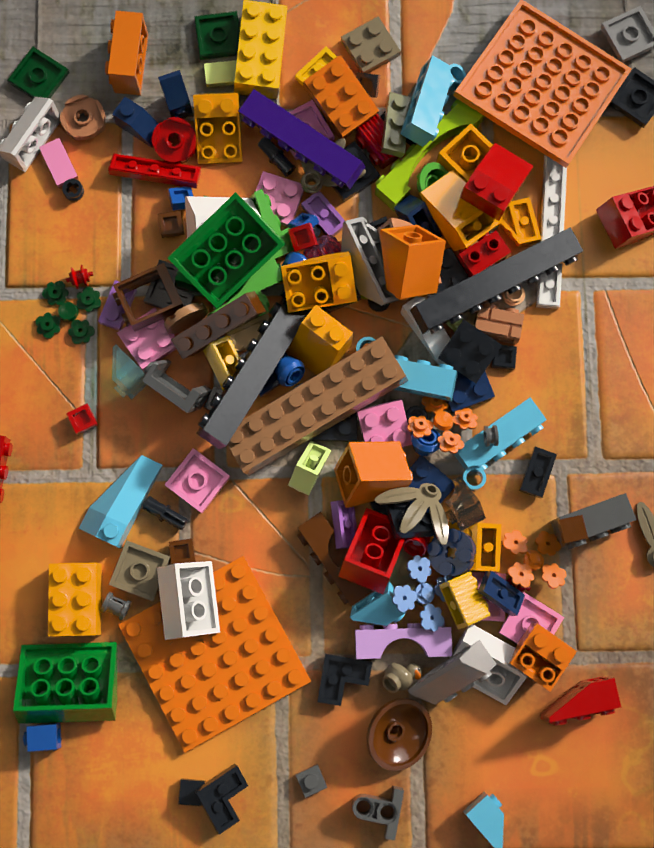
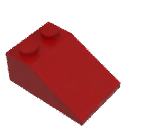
M494 143L464 186L460 198L499 221L532 170L533 165Z

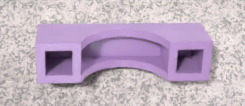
M445 622L435 632L430 629L425 630L421 628V623H409L407 628L398 629V624L383 625V629H374V625H360V630H355L356 659H380L387 645L401 638L411 639L418 643L426 657L452 656L451 627H445Z

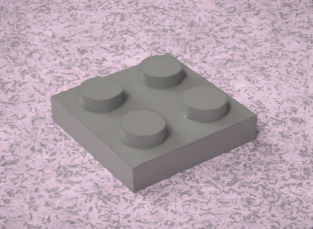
M641 6L602 23L600 27L618 60L622 63L654 49V28Z

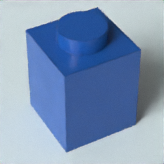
M61 723L30 725L26 727L27 731L23 733L24 746H27V752L54 750L62 747Z

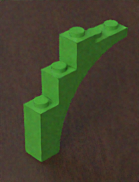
M262 189L255 191L249 198L252 199L261 218L284 240L285 245L252 275L227 303L209 313L207 317L243 294L253 291L256 292L266 312L258 316L260 317L268 313V307H270L267 297L262 295L261 291L283 281L281 265L276 260L286 256L289 252H294L288 232L290 228L281 231V222L278 216L273 214L271 200L267 194H264Z

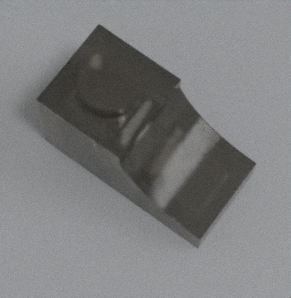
M461 476L453 479L454 493L449 500L445 501L448 508L445 514L450 524H456L459 530L462 531L486 519L479 499Z

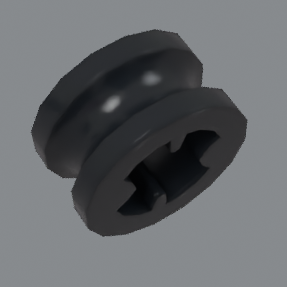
M72 178L63 183L62 191L68 200L78 201L83 197L84 188L79 180ZM73 186L78 192L74 194L70 192L69 188Z

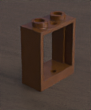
M164 263L113 285L116 291L112 294L117 306L122 305L125 313L121 314L126 326L131 325L134 331L167 318L184 307ZM161 278L172 305L136 320L124 294Z

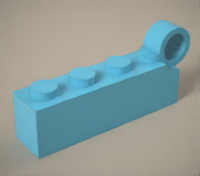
M432 55L421 67L400 133L401 135L422 147L430 140L433 141L439 132L437 125L444 115L442 109L449 98L447 92L448 90H456L466 77V72L460 65H448Z
M372 337L361 338L356 345V351L360 350L363 345L375 341V339ZM395 355L408 381L394 390L452 402L457 379V371L453 370L452 366L440 364L437 367L430 365L429 361L417 360V362L408 361L407 357Z
M531 397L488 426V428H492L493 425L497 426L499 435L498 446L490 444L489 447H486L483 431L465 442L462 450H458L454 454L465 469L461 481L467 490L476 491L485 484L486 474L484 470L488 468L487 462L491 459H494L495 462L507 454L504 450L512 445L515 449L525 442L523 437L528 433H531L533 436L544 428L542 424L547 419ZM474 471L480 475L481 482L479 485L472 486L467 482L466 477L469 472Z

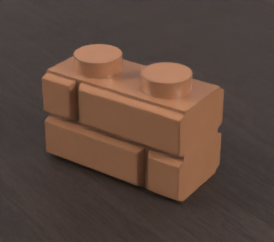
M483 304V309L476 312L474 327L496 341L517 345L521 337L524 314L519 313V310L515 308L501 310L496 309L497 306L494 304Z

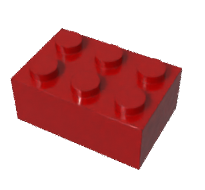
M366 508L339 573V577L384 594L405 538L394 539L388 516Z

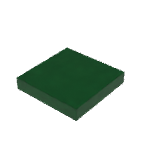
M237 11L194 16L200 60L235 56L238 54L240 27Z
M32 46L7 79V82L32 99L35 97L51 98L70 71Z

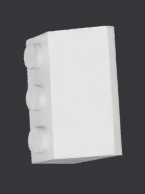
M35 97L32 102L26 105L24 114L19 120L14 122L10 134L0 142V155L3 160L23 172L27 171L40 152L39 147L47 142L61 122L60 114L53 100Z
M186 196L187 238L230 197ZM242 198L260 216L252 199Z
M212 561L179 563L157 567L165 640L220 633Z
M473 624L467 626L457 642L452 656L480 640L496 662V665L490 670L492 673L490 677L482 682H479L477 679L473 682L475 684L473 687L507 705L527 678V675L509 663L516 648Z

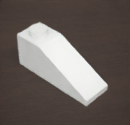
M416 296L402 306L401 314L440 366V364L445 363L438 359L450 338L444 328L435 334H431L430 331L422 334L410 310L416 304L426 299Z

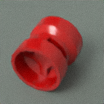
M431 537L405 538L403 548L411 556H423Z

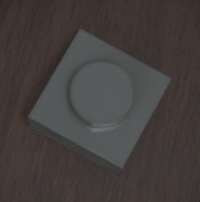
M318 764L296 774L305 798L327 788Z

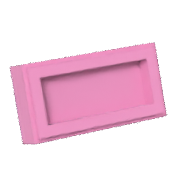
M60 138L39 147L58 188L62 187L63 183L68 179H79Z

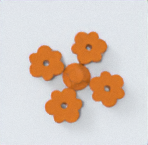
M427 396L423 397L422 404L426 406L425 410L435 414L433 422L426 420L424 416H412L408 420L407 430L413 432L415 438H422L423 436H430L431 430L435 426L437 429L444 431L437 440L440 444V450L456 454L458 450L464 448L465 444L460 440L461 436L459 434H453L447 430H450L453 424L459 426L462 430L467 428L475 429L478 416L473 414L470 408H463L462 411H455V416L452 417L450 413L443 411L448 408L446 400Z
M519 530L505 533L503 547L510 550L513 555L518 553L525 554L523 558L524 564L521 565V563L515 562L507 570L514 585L519 584L522 588H528L530 582L534 580V575L531 571L540 568L543 573L541 578L544 582H547L550 588L556 589L558 586L565 584L566 571L559 568L556 563L544 565V558L541 555L548 553L549 556H554L561 549L560 543L556 541V535L541 531L539 537L535 539L538 551H527L528 547L526 544L528 539L522 536Z

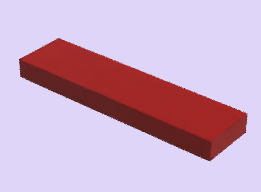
M113 153L108 173L113 176L197 189L201 167Z

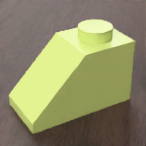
M310 441L294 469L288 486L310 495L331 450Z

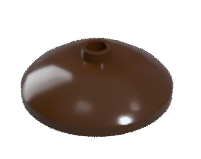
M398 698L384 704L373 716L367 731V747L372 759L381 767L392 771L404 770L418 762L428 749L432 737V721L428 711L422 704L409 698Z

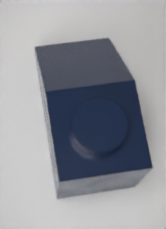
M180 70L158 77L170 116L183 119L193 113Z
M124 97L112 113L116 125L153 148L152 134L159 123L144 108Z
M410 194L394 207L399 219L413 225H419L438 237L442 236L424 201Z

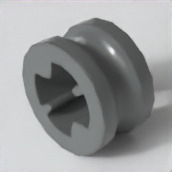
M493 425L492 428H488V426L483 428L484 444L486 447H489L490 444H494V446L499 444L496 425Z

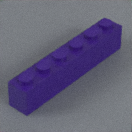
M253 89L239 110V113L244 117L242 121L251 128L257 126L261 129L260 133L269 140L273 137L279 141L277 145L287 152L291 149L297 153L295 157L304 164L309 161L314 165L313 169L322 176L328 174L332 177L331 181L340 188L346 186L351 189L365 169V165L360 159L255 89Z

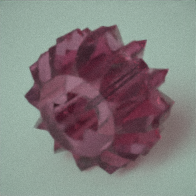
M323 235L320 238L316 237L318 245L304 249L303 254L307 259L327 254L340 253L341 245L333 235Z

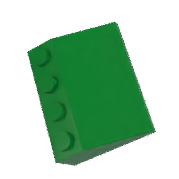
M235 192L168 259L218 309L285 245V242Z
M117 642L21 646L13 713L19 724L116 721Z

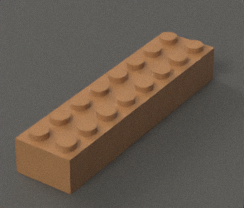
M383 336L243 419L227 445L243 473L250 476L408 381L407 376Z

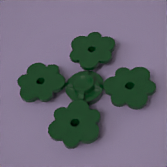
M57 281L55 284L49 282L47 288L43 290L42 296L47 299L49 305H54L55 303L60 305L58 308L59 316L45 313L44 317H37L35 321L38 326L36 329L37 333L43 334L45 338L50 339L54 336V333L60 332L59 325L61 320L65 322L72 321V328L68 330V334L72 336L73 343L80 344L82 341L88 343L90 337L94 335L95 329L93 326H90L88 320L81 322L76 319L79 313L78 308L81 310L85 309L86 312H92L93 308L98 309L101 306L99 291H94L90 286L85 287L83 292L77 293L78 300L75 305L71 302H66L65 297L69 295V291L65 289L64 282Z

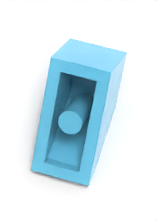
M388 582L384 594L374 591L354 604L351 609L350 618L353 621L387 626L391 622L400 621L404 617L405 612H399L397 605L393 604L394 586Z
M483 792L463 812L494 848H503L504 813L499 809L502 804L493 793L488 796Z

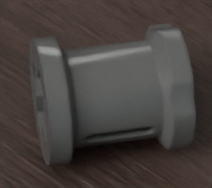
M109 592L103 602L101 612L105 613L107 611L118 616L123 621L131 606V601L119 599L113 596L112 592Z

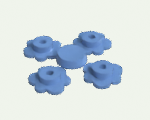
M416 555L413 557V560L407 562V569L410 571V578L416 579L421 584L414 591L411 590L409 585H404L403 587L396 586L393 589L394 597L392 602L397 605L399 612H406L408 609L412 610L415 607V601L426 604L424 611L419 613L422 619L421 627L435 632L438 630V627L444 624V617L441 615L442 611L439 607L435 608L433 604L429 603L434 599V593L445 602L439 585L453 579V577L444 576L437 578V585H435L433 590L430 584L424 583L427 580V576H430L432 573L429 568L430 560Z

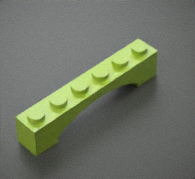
M457 99L450 107L451 111L447 115L444 114L438 123L437 128L439 132L433 141L430 140L424 147L419 144L411 145L405 153L406 156L402 160L398 159L390 168L391 171L386 176L382 175L376 181L375 195L390 209L395 211L394 207L410 195L411 188L408 186L413 171L422 158L444 140L459 135L469 124L477 128L484 121V115Z

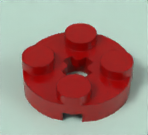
M170 117L155 127L152 134V144L159 157L166 162H187L197 148L196 131L186 120L179 117ZM176 134L178 135L180 143L176 144L175 146H172V142L169 141V138H174Z

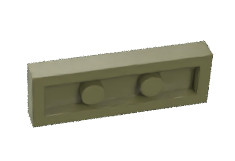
M389 92L386 102L381 153L400 158L404 156L407 138L400 133L411 97Z

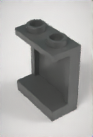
M168 359L155 361L154 363L151 362L144 370L145 377L142 381L186 413L201 409L212 391L206 385L192 388L190 391L166 374L168 367L172 363Z

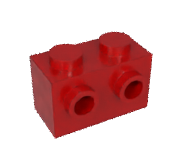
M497 231L491 234L487 232L477 240V243L458 251L457 259L469 278L509 258L511 251Z

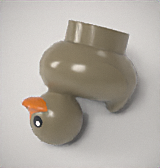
M392 663L386 668L382 683L391 693H396L398 690H407L412 685L414 679H421V668L417 663H410L406 668L400 664Z

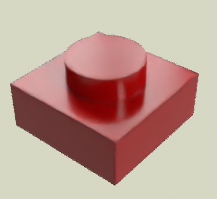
M311 223L288 229L295 252L318 245Z
M88 403L66 413L77 435L98 425Z

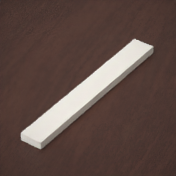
M544 155L540 242L564 231L567 168ZM562 264L558 266L559 270L547 276L545 272L540 275L541 279L537 281L536 307L560 308Z

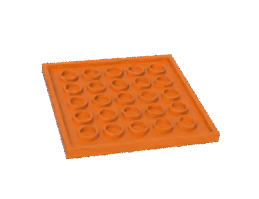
M520 0L458 86L453 96L567 168L632 69L524 0Z
M244 556L213 572L220 633L165 640L161 601L118 624L184 753L311 682L309 675Z

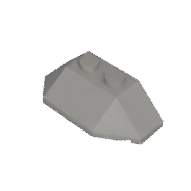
M364 217L344 221L341 252L348 251L351 255L354 282L360 295L380 305L398 301L399 299L386 290L382 248L377 229L368 224Z

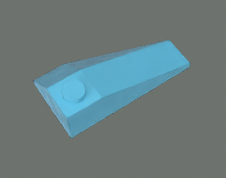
M141 455L89 507L79 529L121 549L163 465Z

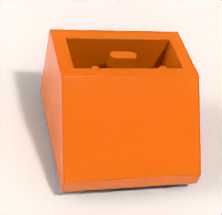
M531 622L519 640L509 663L551 692L577 651L538 623Z

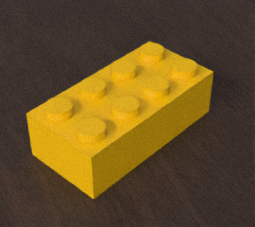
M243 0L234 81V92H239V95L249 96L253 89H255L265 97L277 100L287 6Z

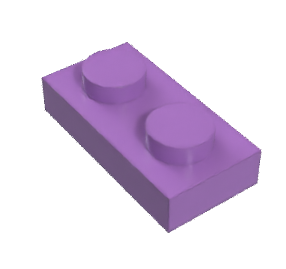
M320 191L314 193L301 203V207L307 214L317 216L319 220L317 225L329 239L343 229V222L345 220Z
M112 286L98 322L120 331L124 324L121 314L125 313L122 305L117 306L112 295L116 291L114 286ZM137 289L124 294L130 307Z
M343 501L331 502L336 549L349 548L357 531L354 507L345 508Z

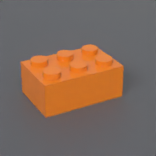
M116 11L115 19H111L110 30L113 36L112 40L108 41L110 59L105 63V74L109 76V84L112 85L115 93L141 95L148 42V31L143 13Z
M341 55L303 82V88L339 139H346L359 126L379 113V109Z

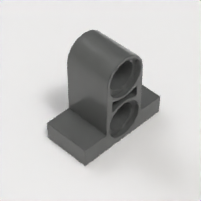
M393 786L391 799L368 794L357 795L352 801L354 815L362 820L386 824L385 839L395 841L404 789ZM359 801H368L370 803L369 810L359 812L356 809ZM389 805L393 807V814L390 817H383L380 814L383 806Z

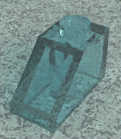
M115 345L112 358V380L116 384L114 389L123 398L127 395L132 400L147 385L142 381L145 374L125 352Z

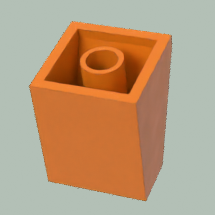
M419 225L380 229L386 290L395 295L399 300H408L410 297L416 296L426 297L428 294L437 293L446 241Z
M400 441L349 442L334 468L345 508L373 502L378 495L388 490L409 487L413 480L412 472L409 470L406 461V453L403 451Z

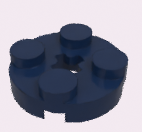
M449 529L447 544H440L437 537H434L431 543L428 544L427 552L432 567L438 573L444 576L458 577L467 573L472 568L476 546L467 533L457 529ZM449 548L457 549L454 559L447 555Z

